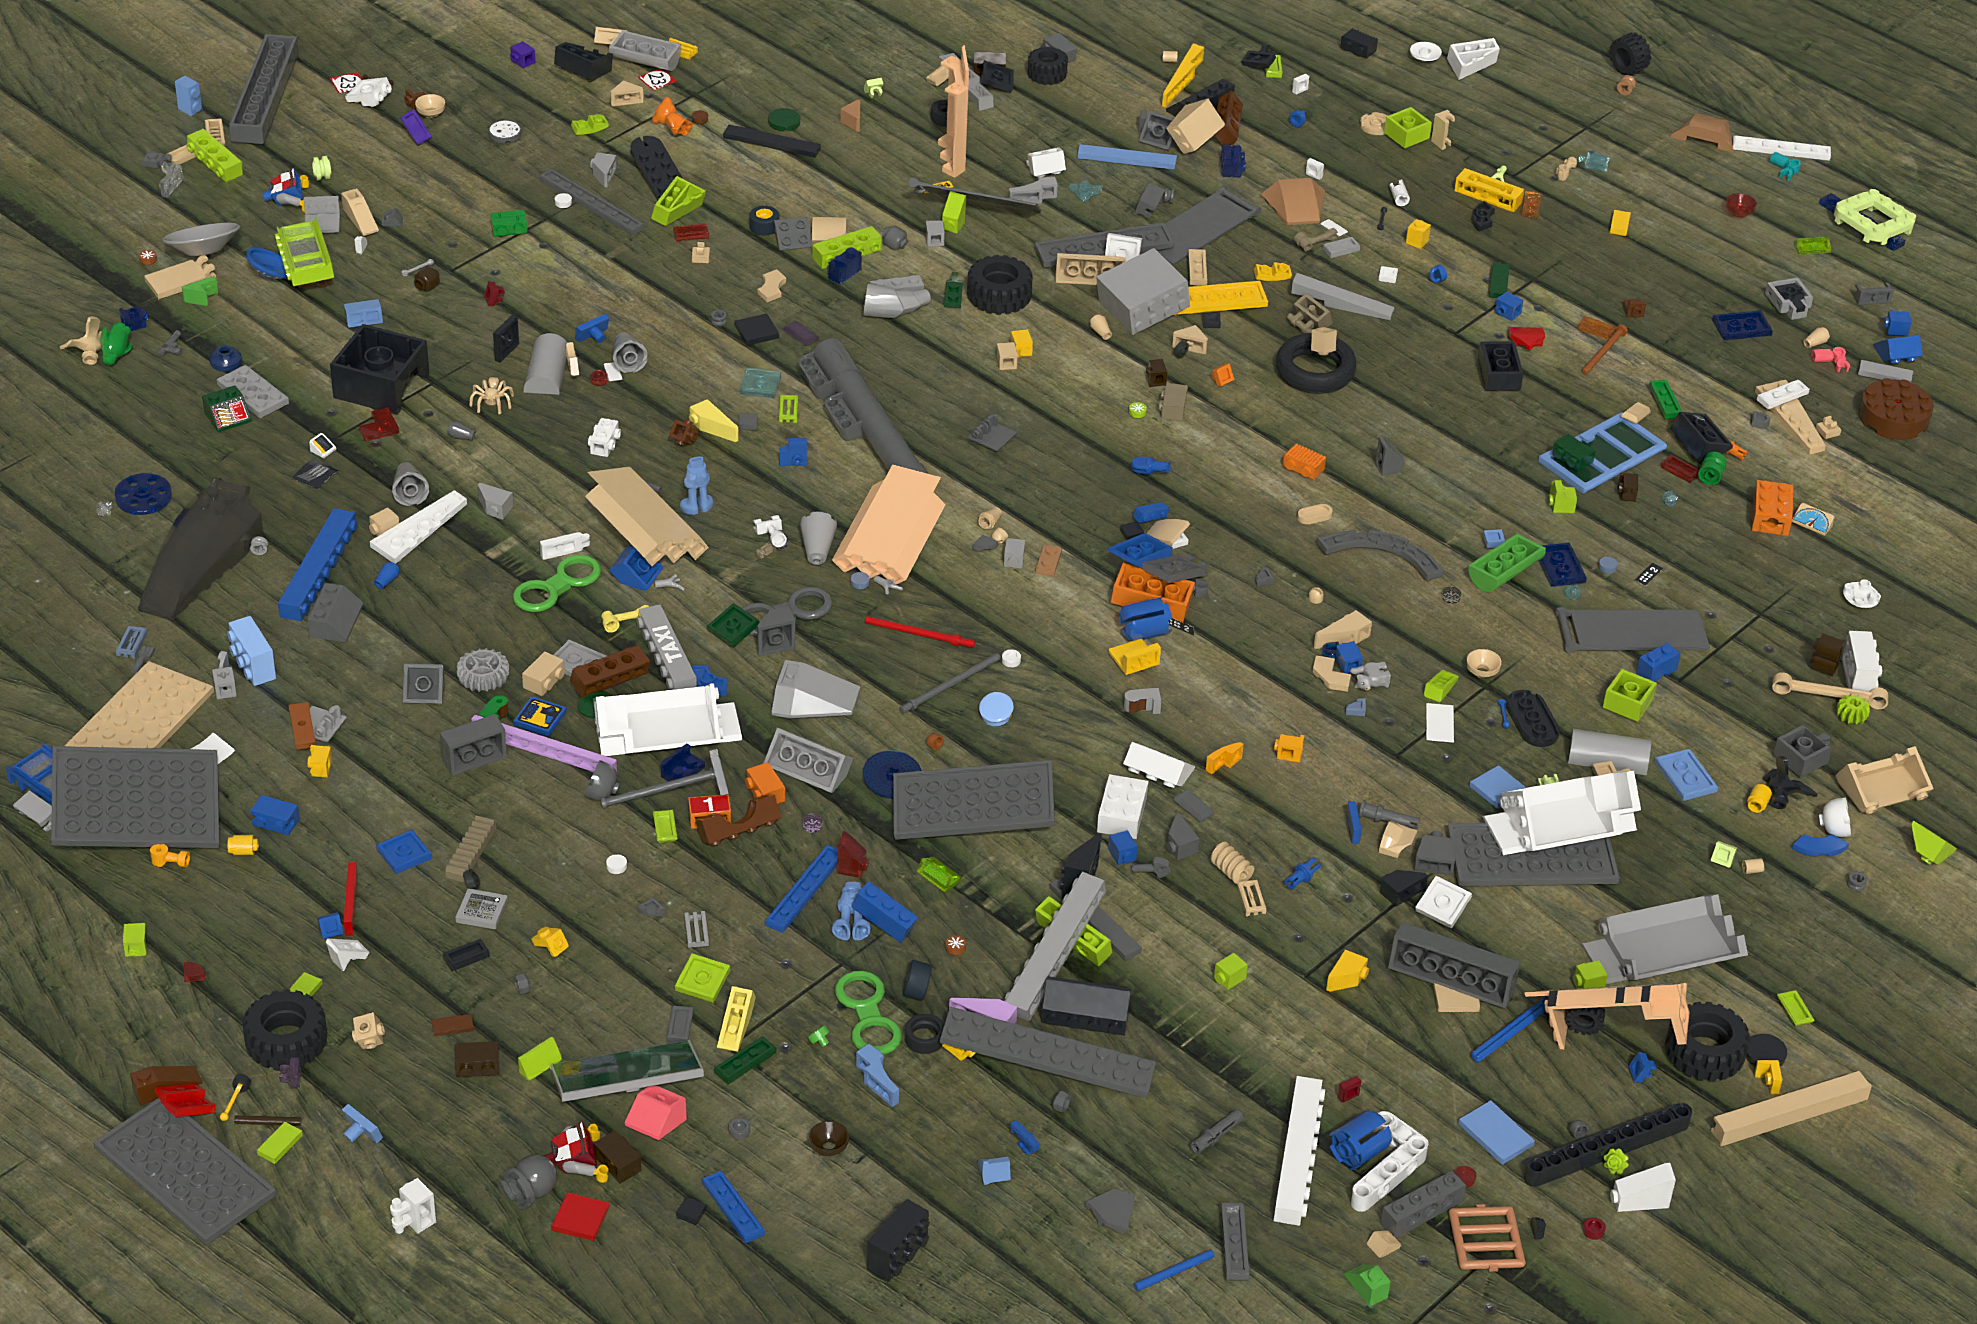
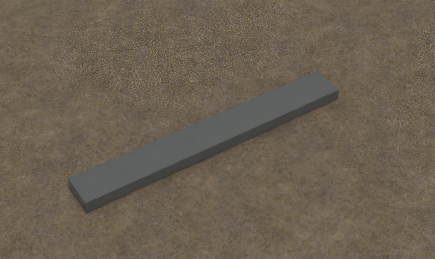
M550 169L539 175V180L560 193L569 194L573 201L630 235H634L644 229V223L555 170Z

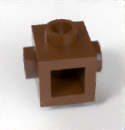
M675 419L669 436L675 438V443L685 446L686 443L693 445V442L698 437L699 428L694 427V422L684 419L682 422Z

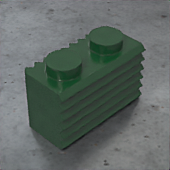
M1567 433V435L1562 436V438L1560 437L1557 441L1555 440L1552 454L1578 472L1594 462L1595 451Z

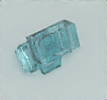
M1597 152L1587 153V157H1584V155L1578 156L1579 162L1585 161L1584 168L1607 172L1610 157L1603 156Z

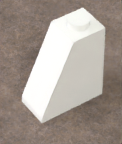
M1664 1163L1616 1180L1614 1189L1610 1192L1611 1202L1616 1205L1617 1212L1669 1208L1676 1180L1671 1164Z

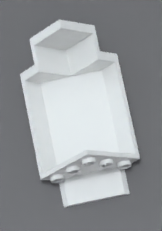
M714 684L633 695L593 698L594 720L597 726L601 755L611 756L742 740L734 702L716 704V700L719 699L718 688H714Z
M1623 771L1501 792L1500 803L1504 812L1482 817L1502 854L1507 855L1635 831L1637 829L1634 811L1641 810L1634 771Z

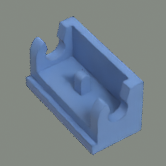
M378 299L344 304L348 328L361 326L362 324L383 323L381 305Z

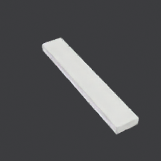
M1733 136L1734 150L1768 154L1778 152L1785 156L1829 161L1831 158L1830 146Z

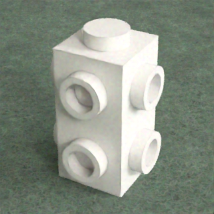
M601 418L598 425H595L593 435H590L588 439L591 454L608 457L611 450H614L615 442L621 435L618 421Z

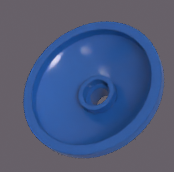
M249 248L247 250V261L261 276L272 279L287 278L281 255L263 248Z

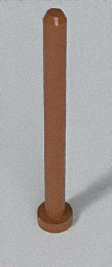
M1619 324L1615 328V333L1582 369L1583 374H1588L1620 337L1627 334L1628 329L1625 325Z

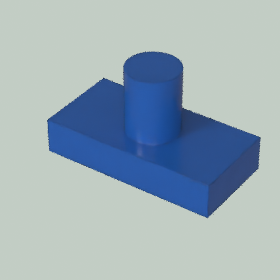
M603 314L577 326L575 339L581 342L593 337L598 343L603 342L606 338L603 331L608 328L609 317Z

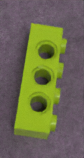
M204 128L187 135L186 146L189 152H193L218 177L228 182L243 175L242 161Z
M873 226L818 242L812 244V258L822 269L881 251L882 236Z
M1048 896L1035 909L1037 923L1045 929L1047 926L1050 927L1055 912L1060 910L1062 905ZM1089 924L1086 925L1073 949L1098 967L1112 954L1110 939Z

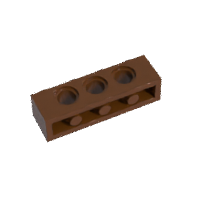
M1233 91L1219 97L1217 113L1225 125L1214 135L1224 147L1229 144L1232 145L1237 141L1243 103Z
M639 645L628 647L618 653H612L604 658L595 659L590 663L576 666L572 670L570 682L580 696L585 697L647 674L650 660Z

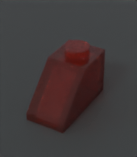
M843 831L838 844V874L861 878L864 870L867 871L869 866V859L866 858V849L848 832Z

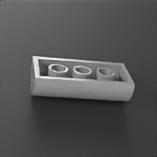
M622 30L609 47V51L613 53L614 58L673 71L679 62L681 44Z
M547 333L540 335L535 340L524 384V393L560 394L567 363L565 349L567 342L564 338L556 334Z
M1573 728L1568 764L1592 767L1595 763L1612 761L1616 771L1630 769L1634 771V774L1647 775L1651 740Z

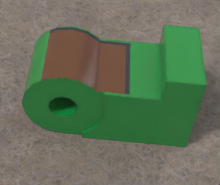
M501 695L493 697L478 716L485 718L496 714L500 721L508 715V699Z

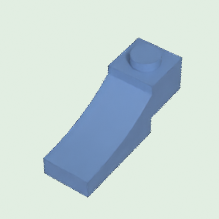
M868 1044L856 1052V1067L864 1073V1083L890 1106L894 1107L899 1103V1088L890 1080L883 1069L884 1057L881 1051Z

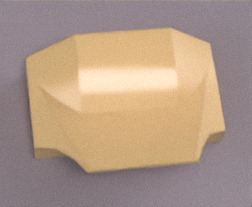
M1389 821L1381 840L1379 853L1398 858L1401 850L1413 843L1418 830Z

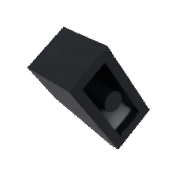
M1395 870L1382 878L1380 893L1397 907L1426 890L1428 875L1422 872Z

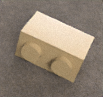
M544 652L522 673L523 688L543 696L548 690L552 689L559 679L563 678L565 674L564 660Z

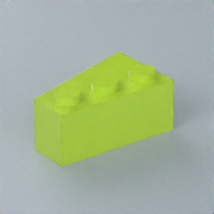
M676 176L655 204L651 219L664 226L669 225L701 206L706 191Z

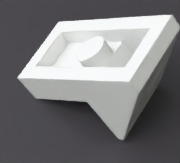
M326 940L332 961L342 971L345 970L350 959H366L369 951L358 940Z

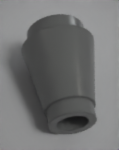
M457 420L456 422L451 421L447 434L451 435L452 438L473 441L476 431Z

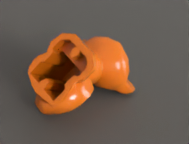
M665 97L657 106L652 117L654 123L667 124L674 135L681 134L686 136L693 127L691 121L684 119L676 113V108L669 97Z

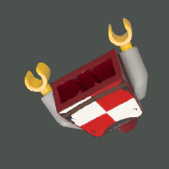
M581 1121L574 1126H567L559 1135L553 1137L551 1140L553 1152L544 1155V1157L549 1158L554 1165L557 1164L563 1173L593 1176L594 1174L596 1175V1180L601 1183L608 1180V1167L606 1165H600L598 1168H595L597 1160L593 1141L599 1140L601 1134L596 1124H591L587 1128Z

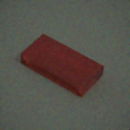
M707 224L673 227L676 242L709 238Z
M1672 454L1661 462V468L1688 483L1699 477L1698 468Z

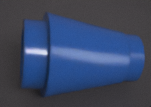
M390 561L383 564L374 581L375 586L383 589L399 576V567Z

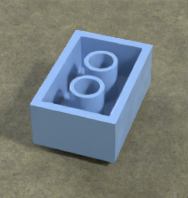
M248 616L229 622L230 631H227L231 642L229 650L231 655L236 657L239 668L244 669L246 679H250L254 686L276 679L273 651L252 617Z

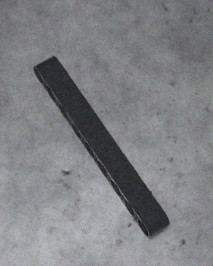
M1677 1103L1535 1156L1527 1162L1524 1180L1530 1186H1540L1604 1162L1603 1157L1609 1153L1611 1148L1615 1150L1621 1149L1625 1154L1683 1132L1689 1127L1692 1108L1686 1103Z

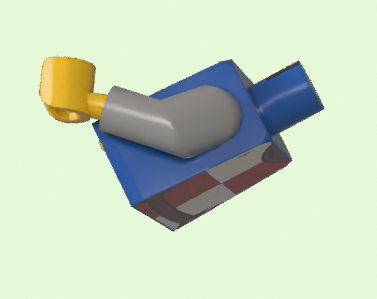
M292 168L271 179L270 190L263 192V197L266 202L274 199L279 206L284 204L301 205L302 211L305 212L304 200L301 201V199H303L302 188L309 187L308 177L306 175L299 177L295 169Z

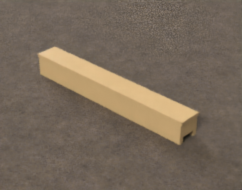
M1860 1071L1715 1116L1716 1127L1711 1128V1132L1718 1140L1720 1146L1728 1145L1868 1100L1872 1085L1868 1083Z

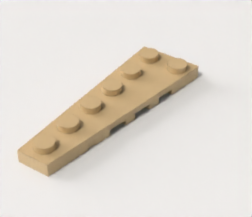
M1781 380L1756 386L1755 393L1759 395L1788 384L1787 380ZM1798 398L1770 409L1809 455L1825 451V443Z

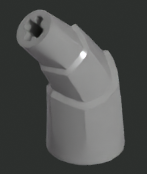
M868 283L863 316L896 318L899 315L913 312L917 308L929 304L931 296L926 289L914 291L895 290L892 287Z

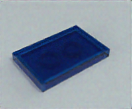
M1761 310L1718 314L1712 317V321L1723 341L1772 336L1773 333Z
M1570 542L1541 545L1546 548L1544 557L1539 560V563L1551 587L1586 583L1587 577Z

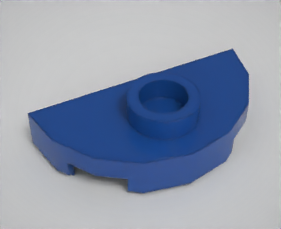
M1017 1120L1011 1122V1131L1017 1134L1020 1141L1017 1142V1145L1026 1154L1037 1152L1040 1143L1035 1139L1034 1135L1028 1132Z

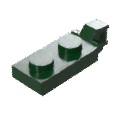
M952 272L951 280L946 282L944 307L961 308L963 283L962 280H958V272Z

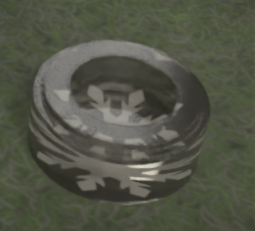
M1453 586L1443 589L1442 599L1447 603H1457L1461 599V591Z

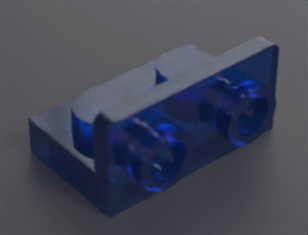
M686 743L661 762V778L669 782L695 775L705 768V761L690 753V745Z

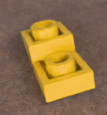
M1274 262L1272 267L1256 264L1254 267L1257 280L1280 281L1292 277L1290 265Z

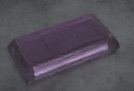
M796 320L783 328V331L804 346L819 340L816 334Z

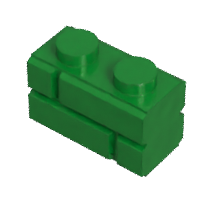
M524 209L490 213L494 237L527 233V220Z

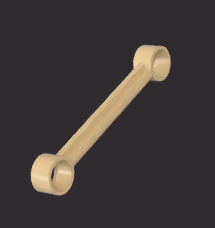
M1777 673L1773 677L1772 688L1778 694H1787L1793 690L1843 698L1844 695L1849 696L1851 693L1853 696L1859 694L1860 698H1866V702H1869L1870 706L1874 709H1884L1888 705V692L1883 688H1874L1868 692L1792 680V677L1787 673ZM1778 682H1786V683H1788V684H1787V685H1779V684H1777V683H1778ZM1874 697H1882V698H1884V699H1883V700H1874L1873 698H1874Z

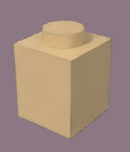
M1326 327L1313 329L1311 350L1318 352L1319 355H1328L1329 352L1336 351L1337 330Z
M1015 342L997 343L999 370L1017 369Z
M389 508L369 517V529L377 537L399 524V517Z

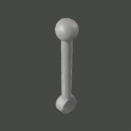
M429 259L426 263L412 269L403 270L402 276L406 277L413 271L427 265L431 266L434 264V261Z

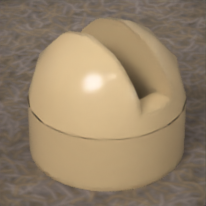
M997 528L992 534V539L998 541V544L1004 543L1008 538V534L1002 528Z
M1319 587L1312 588L1308 596L1309 601L1315 604L1321 603L1324 597L1322 589Z

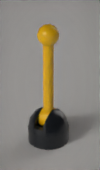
M244 1074L235 1075L232 1082L235 1092L225 1111L220 1114L222 1121L228 1120V1113L238 1094L245 1092L249 1088L251 1079Z

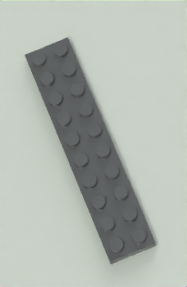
M951 1006L940 1038V1043L1143 1098L1148 1096L1156 1061Z

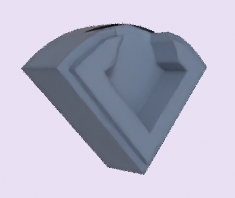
M1360 698L1356 702L1348 704L1346 715L1365 716L1366 698Z

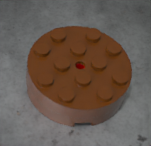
M1884 378L1868 385L1864 390L1859 408V418L1865 427L1868 428L1870 425L1877 430L1876 434L1896 440L1913 439L1918 436V433L1922 431L1925 433L1927 431L1934 404L1929 393L1919 386L1910 383V381Z

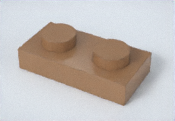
M1043 546L1036 567V574L1055 576L1062 554V547Z

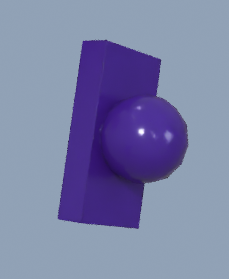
M414 109L400 117L408 134L413 138L417 146L432 138Z

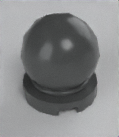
M531 1154L524 1157L515 1168L509 1167L500 1173V1176L504 1178L500 1183L509 1200L513 1201L515 1199L520 1204L518 1208L525 1210L534 1204L535 1198L539 1199L551 1192L556 1185L558 1174L555 1165L549 1158L538 1154Z

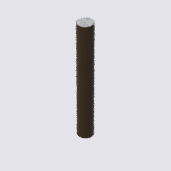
M235 1115L234 1118L235 1124L282 1125L284 1122H287L292 1126H301L302 1123L301 1117Z

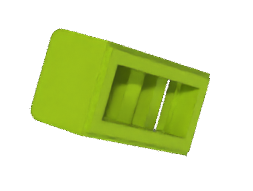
M1441 670L1426 683L1424 696L1441 702L1458 681L1459 676Z

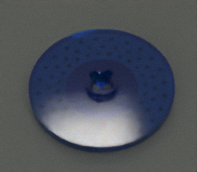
M882 751L874 754L866 761L863 768V779L866 786L873 793L884 798L894 799V773L922 770L914 758L903 752Z

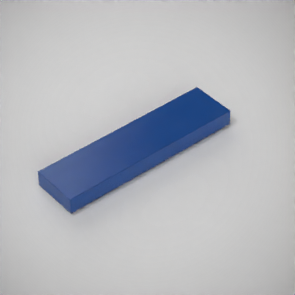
M722 1170L702 1179L703 1186L745 1244L765 1235L764 1228Z

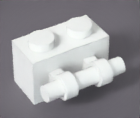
M1059 147L1028 153L1026 165L1029 166L1030 173L1036 177H1044L1048 173L1059 174L1062 170H1066L1064 153Z
M418 1178L406 1183L399 1189L400 1199L394 1198L390 1206V1211L393 1215L392 1227L396 1233H402L407 1225H410L417 1233H420L436 1223L434 1195Z

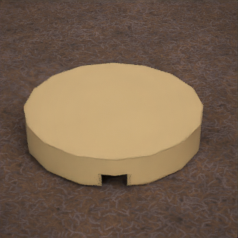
M1373 112L1372 115L1365 114L1361 117L1360 127L1364 132L1371 135H1384L1387 115Z

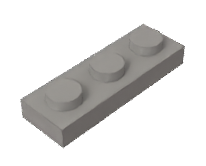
M920 275L870 281V284L892 287L895 290L914 291L924 289Z

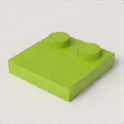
M692 953L675 984V991L714 1003L731 970L730 965Z

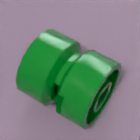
M1719 452L1707 453L1698 473L1699 479L1703 483L1715 485L1721 481L1727 466L1725 456Z

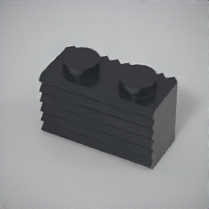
M1352 28L1341 36L1340 47L1367 59L1377 51L1378 39Z

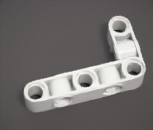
M1387 1111L1378 1113L1386 1122L1374 1129L1373 1133L1389 1126L1392 1132L1390 1147L1394 1151L1353 1186L1351 1206L1357 1211L1368 1210L1426 1160L1428 1140Z

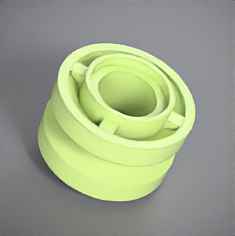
M322 156L321 160L318 157H313L312 168L316 180H321L323 176L325 179H330L331 166L327 156Z

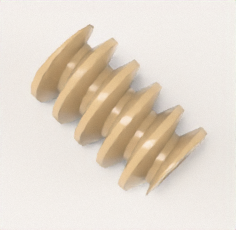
M1227 842L1220 843L1213 850L1211 855L1212 863L1232 879L1234 883L1248 881L1251 878L1254 866L1250 865V862L1245 860L1238 851H1234V848L1229 846Z

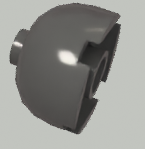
M599 760L584 793L585 797L601 801L602 797L608 798L611 793L616 794L620 783H617L618 775L613 766Z

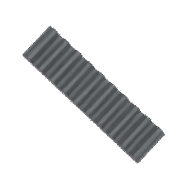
M1222 1203L1221 1224L1225 1280L1248 1281L1249 1263L1244 1203Z

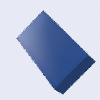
M1348 801L1346 817L1352 844H1359L1362 829L1355 801Z

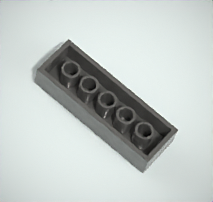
M1403 922L1394 935L1388 968L1506 1008L1514 996L1521 962Z

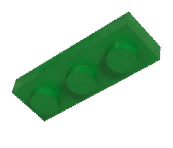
M1650 381L1649 388L1664 418H1676L1682 410L1668 381Z

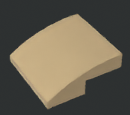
M813 217L812 244L846 234V218Z
M1180 519L1160 520L1146 534L1170 546L1174 544L1190 523Z

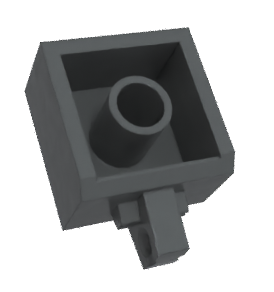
M1802 725L1777 738L1773 755L1775 757L1784 756L1787 758L1789 768L1801 778L1829 763L1832 748L1829 747L1831 737L1827 733L1816 736L1807 727Z

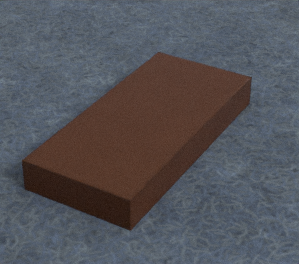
M472 1014L432 1019L434 1037L474 1031Z

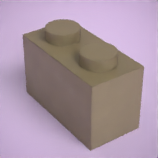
M1167 383L1166 390H1162L1159 411H1162V419L1183 421L1188 385Z

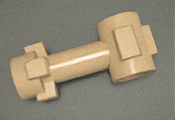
M1569 157L1565 159L1564 164L1559 165L1556 170L1558 180L1564 181L1567 179L1569 170L1577 166L1576 158Z

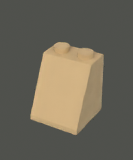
M1209 99L1185 105L1166 129L1182 153L1186 154L1197 150L1224 127L1225 123Z

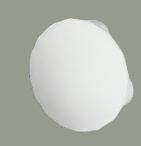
M1865 579L1860 582L1846 583L1843 589V595L1846 600L1857 607L1872 608L1879 603L1881 598L1877 590L1871 586V582Z

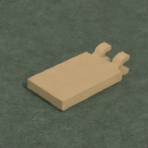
M201 255L196 262L189 260L145 275L144 278L157 298L161 299L182 292V286L212 276L216 278V274L211 272L215 270V267L212 263H204L208 261L206 255Z

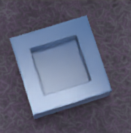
M1502 529L1483 531V538L1487 548H1496L1505 542Z

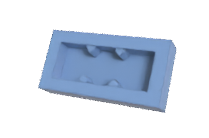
M347 1104L342 1109L347 1120L352 1124L343 1133L349 1142L353 1143L362 1133L376 1144L383 1138L378 1127L352 1106Z

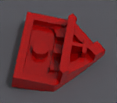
M1508 327V334L1512 341H1515L1516 346H1525V349L1528 350L1533 349V346H1543V339H1545L1543 328Z

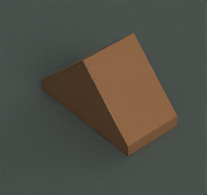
M856 100L841 108L840 122L856 132H860V100Z

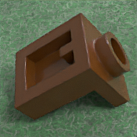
M406 89L404 99L407 105L416 110V100L426 94L424 92L413 94L409 89Z
M1641 299L1624 300L1623 307L1626 316L1644 317L1646 303L1644 301L1641 302Z

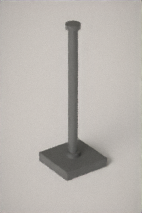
M718 749L710 751L713 765L710 771L608 798L602 797L603 809L613 804L711 778L713 780L717 779L721 796L729 794Z

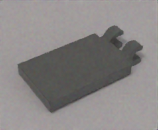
M1177 554L1142 562L1141 569L1171 583L1198 576L1205 577L1207 576V572H1205L1206 567L1210 564L1205 561L1199 563L1192 562L1196 557L1191 554H1186L1185 556Z

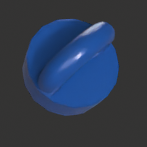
M1296 110L1292 112L1289 116L1290 123L1295 127L1302 126L1306 122L1305 111Z
M1436 265L1430 270L1432 282L1437 283L1447 279V272L1443 265Z

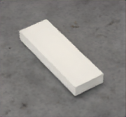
M1795 380L1759 394L1757 401L1767 409H1771L1809 394L1810 389L1800 380Z

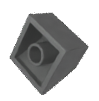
M1149 111L1139 142L1170 150L1175 141L1166 128L1174 118Z
M789 606L769 610L758 624L757 643L759 657L795 649V619Z

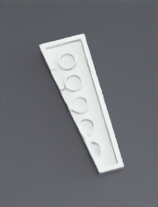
M454 490L371 540L370 547L396 564L466 506L467 499Z

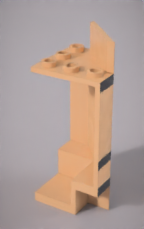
M1687 983L1525 992L1526 997L1549 996V999L1545 1000L1546 1013L1550 1014V1027L1554 1028V1041H1558L1560 1049L1565 1047L1567 1032L1565 1019L1567 1009L1641 1005L1645 1020L1671 1018L1677 1044H1686L1689 1022V1009L1686 1001Z

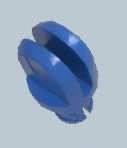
M1136 457L1131 462L1132 470L1138 474L1170 473L1171 470L1170 462L1155 461L1153 457Z
M1316 857L1295 866V872L1284 881L1285 885L1292 882L1287 888L1293 890L1302 881L1309 882L1312 879V874L1321 867L1319 862L1312 868H1309L1317 860Z

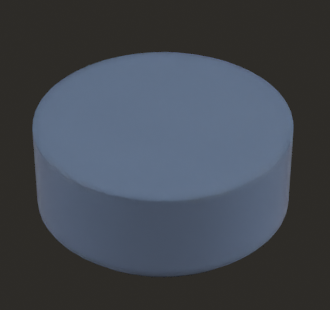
M1603 557L1600 559L1598 567L1600 571L1611 574L1616 572L1618 562L1612 557Z
M864 572L852 574V587L856 589L867 588L869 586V575Z

